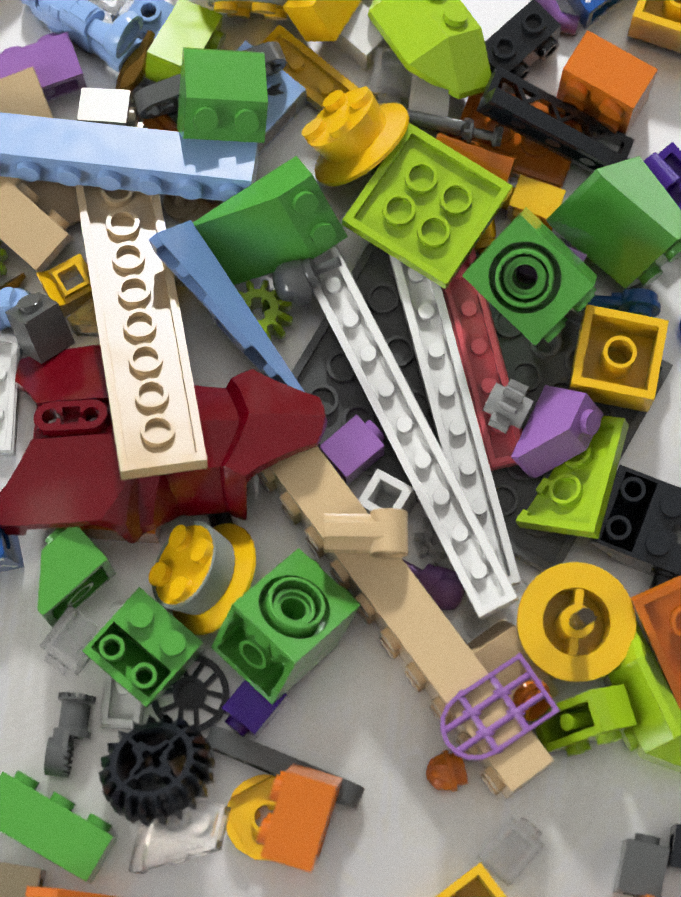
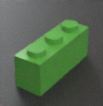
M18 770L14 777L2 772L0 775V831L91 884L117 841V838L109 834L112 825L92 813L89 814L86 820L72 812L76 805L75 803L56 792H53L50 799L36 791L39 782Z

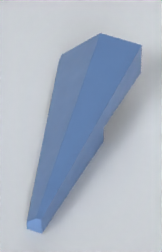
M189 220L155 233L149 239L153 252L209 310L213 323L263 375L304 392L192 221Z

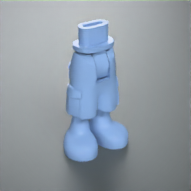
M21 0L23 4L31 8L32 14L38 20L43 21L47 25L49 30L58 34L68 32L70 40L91 54L95 53L118 73L127 58L143 41V39L138 37L143 27V18L132 11L121 14L110 24L102 21L105 17V12L97 5L86 0Z

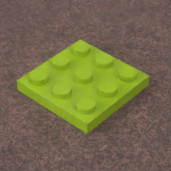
M409 123L399 144L382 161L342 219V225L446 289L511 194L513 186Z

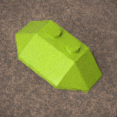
M373 0L367 16L407 71L434 86L449 90L448 94L456 99H462L485 91L491 77V70L482 27L461 0Z
M636 619L635 637L631 641L625 659L613 671L605 675L603 682L606 687L620 684L625 685L637 723L636 726L621 731L627 748L630 751L636 750L641 759L681 773V710Z

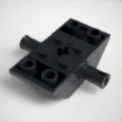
M619 465L599 538H591L590 543L623 565L653 576L649 589L680 576L681 545L677 543L678 536L675 533L681 531V488Z

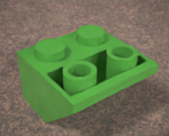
M139 587L87 644L82 652L147 708L178 681L205 649L202 640Z

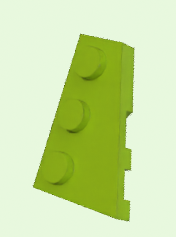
M612 416L602 417L600 427L597 433L594 434L587 450L555 467L548 478L544 477L536 488L538 494L528 509H523L515 520L520 528L594 539L599 538L629 427L626 419Z

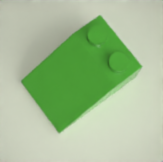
M297 156L192 222L233 285L273 273L277 266L285 262L298 259L304 260L309 257L314 259L348 237L314 176Z

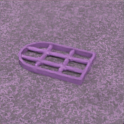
M519 653L465 690H460L446 704L440 718V733L445 745L455 755L466 760H484L495 754L502 753L504 748L557 714L560 710L543 687L542 681L537 678L522 654ZM519 660L526 673L503 688L495 675ZM531 678L540 693L519 707H516L509 697L512 694L510 691ZM487 680H490L496 689L493 691L494 694L472 708L465 695ZM502 697L510 709L506 711L508 714L486 728L478 717L481 715L480 711ZM545 698L552 711L529 726L522 716L526 714L524 711ZM459 700L465 709L462 711L463 715L445 726V717L449 708ZM471 718L479 729L476 731L477 735L455 748L449 742L446 734ZM513 718H516L523 730L498 746L492 738L495 735L494 731ZM483 738H485L492 751L483 755L463 753Z

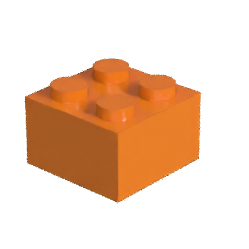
M587 30L562 70L557 98L597 119L599 123L614 134L619 131L627 135L648 101L658 69Z
M293 763L286 772L281 771L279 775H276L269 797L270 801L276 802L274 812H268L267 817L263 818L256 843L263 845L260 857L311 873L319 861L343 778Z

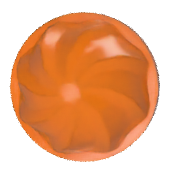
M443 750L441 754L430 759L426 770V778L437 790L456 792L458 791V786L468 784L463 758L455 755L453 752L449 753L448 750Z

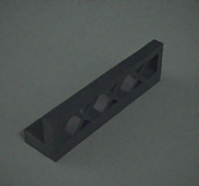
M499 66L494 68L476 110L591 173L598 168L628 160V155L634 143V139L619 131L614 134L592 116ZM500 81L512 87L515 96L498 88ZM540 102L546 105L550 115L530 104ZM573 120L581 124L584 134L564 122ZM607 138L620 146L619 150L616 152L598 141Z

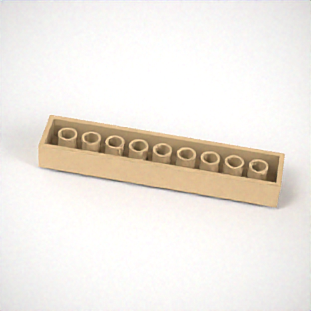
M318 446L293 455L258 473V478L270 493L277 490L280 494L279 498L283 503L281 508L294 526L298 523L303 525L305 528L304 532L307 535L305 541L319 559L325 555L329 560V566L332 569L329 572L334 581L340 586L350 589L355 595L354 599L361 604L358 613L368 625L375 622L381 630L380 635L382 637L379 640L393 659L397 656L402 658L406 664L404 674L415 690L419 693L425 689L431 697L432 705L429 707L440 722L446 704L460 690H465L489 673L402 558H375L370 556L369 553H324V514H368V512ZM487 680L466 694L465 698L473 708L494 694L493 691L496 689L491 681ZM501 697L480 711L481 715L478 717L487 728L507 715L506 711L510 709ZM459 700L449 708L445 717V726L463 715L462 711L465 709ZM471 718L454 729L458 734V739L455 740L457 746L459 747L477 735L476 731L479 729ZM513 718L495 730V735L492 738L500 746L523 729L516 718ZM530 731L504 748L502 753L477 761L484 769L480 776L495 796L501 792L508 799L547 770L554 760L534 733ZM483 738L463 753L483 755L492 751L485 738Z

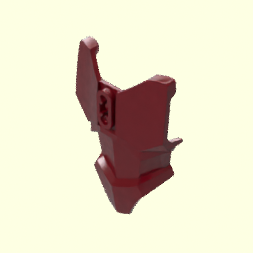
M100 344L65 349L43 364L30 356L24 357L18 362L15 383L20 391L26 392L36 403L37 409L33 417L35 424L33 439H31L21 461L0 492V527L7 535L23 536L26 535L27 530L98 525L113 529L127 542L135 544L144 533L156 529L182 515L195 516L228 512L233 517L245 521L247 520L248 512L247 483L249 480L280 461L318 446L327 426L324 406L320 397L278 382L254 369L232 377L226 388L194 385L207 456V468L121 480ZM93 417H97L95 420L89 421Z

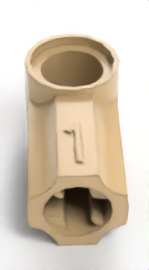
M381 508L370 511V514H324V553H369L372 557L382 559L408 556V512L397 508Z

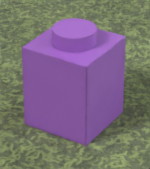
M355 415L323 442L319 449L348 486L384 455V444L382 441L385 437L371 420L364 423L358 415Z

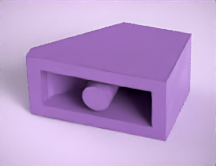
M545 385L511 457L529 477L537 478L586 451L594 434L597 433L600 427L603 413L587 393Z

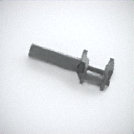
M407 110L409 113V123L420 129L461 136V139L467 140L468 143L471 142L472 138L491 141L493 148L495 146L500 147L504 130L502 124H495L493 131L474 128V120L465 117L463 121Z

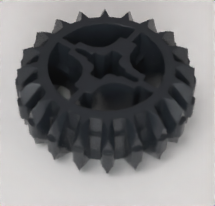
M167 714L159 722L149 715L147 723L141 726L133 721V730L128 733L118 730L120 741L118 743H107V751L110 755L100 758L103 770L99 772L103 794L106 800L111 803L114 811L120 816L125 815L126 819L132 824L140 819L142 824L148 828L155 819L165 827L170 816L175 815L176 818L182 820V811L187 807L197 811L195 799L197 797H208L206 785L214 783L212 769L215 768V759L210 751L211 746L208 740L202 736L201 731L194 724L189 726L188 722L182 717L173 721Z

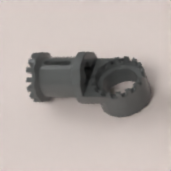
M59 692L58 700L62 702L58 727L53 729V736L49 737L47 742L44 774L68 778L70 772L67 770L72 769L68 764L73 763L71 757L74 756V753H72L74 751V739H91V732L88 731L90 708L91 705L96 703V697L79 693L78 697H76L74 692L72 694L70 692Z

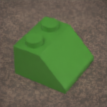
M183 47L177 130L184 139L265 143L268 109L265 54L263 52Z
M79 527L55 529L45 540L47 546L41 551L37 610L53 629L59 626L116 575L108 558Z

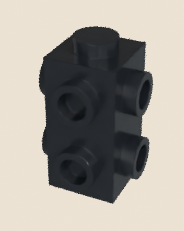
M531 0L485 41L491 74L494 68L499 66L524 80L530 73V66L539 58L543 61L546 60L559 47L558 39L561 24L536 0ZM500 81L498 88L504 90L509 85Z

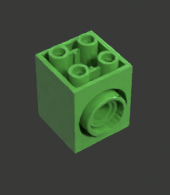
M527 207L475 259L462 275L534 346L542 338L549 343L566 325L565 322L568 319L565 315L572 308L579 313L593 299L594 293L597 290L594 287L597 274ZM518 266H532L536 270L538 278L531 281L523 279L518 273Z
M298 548L232 604L211 648L273 705L337 647L361 604L353 598L346 588L340 586L323 571L317 561L309 558Z

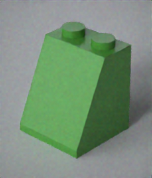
M640 156L596 169L546 219L555 231L578 250L587 254L586 257L625 289L639 283L643 287L648 286L663 274L661 266L667 261L671 263L681 257V209Z

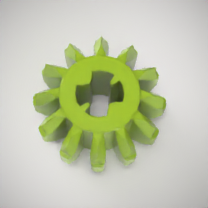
M265 279L261 282L260 289H254V283L248 280L246 282L247 292L244 293L239 289L237 291L252 313L255 309H262V314H264L265 318L257 321L271 340L273 335L283 340L286 337L283 327L292 326L293 317L288 314L292 309V302L282 301L275 289L269 292L268 280Z

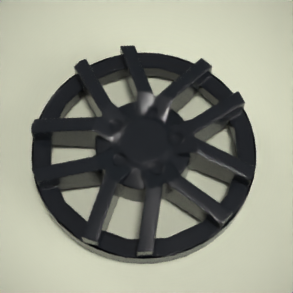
M200 655L194 661L200 662L193 674L190 676L186 670L183 674L184 677L172 685L173 688H169L160 696L173 695L175 702L161 708L158 699L152 703V708L160 720L164 713L179 708L178 718L182 717L183 719L185 711H194V725L200 731H204L222 718L224 714L222 707L229 699L227 679L215 662ZM205 666H208L214 673L203 683L198 677ZM218 677L223 694L208 690ZM207 696L222 700L218 710L204 704ZM199 709L214 716L200 724Z

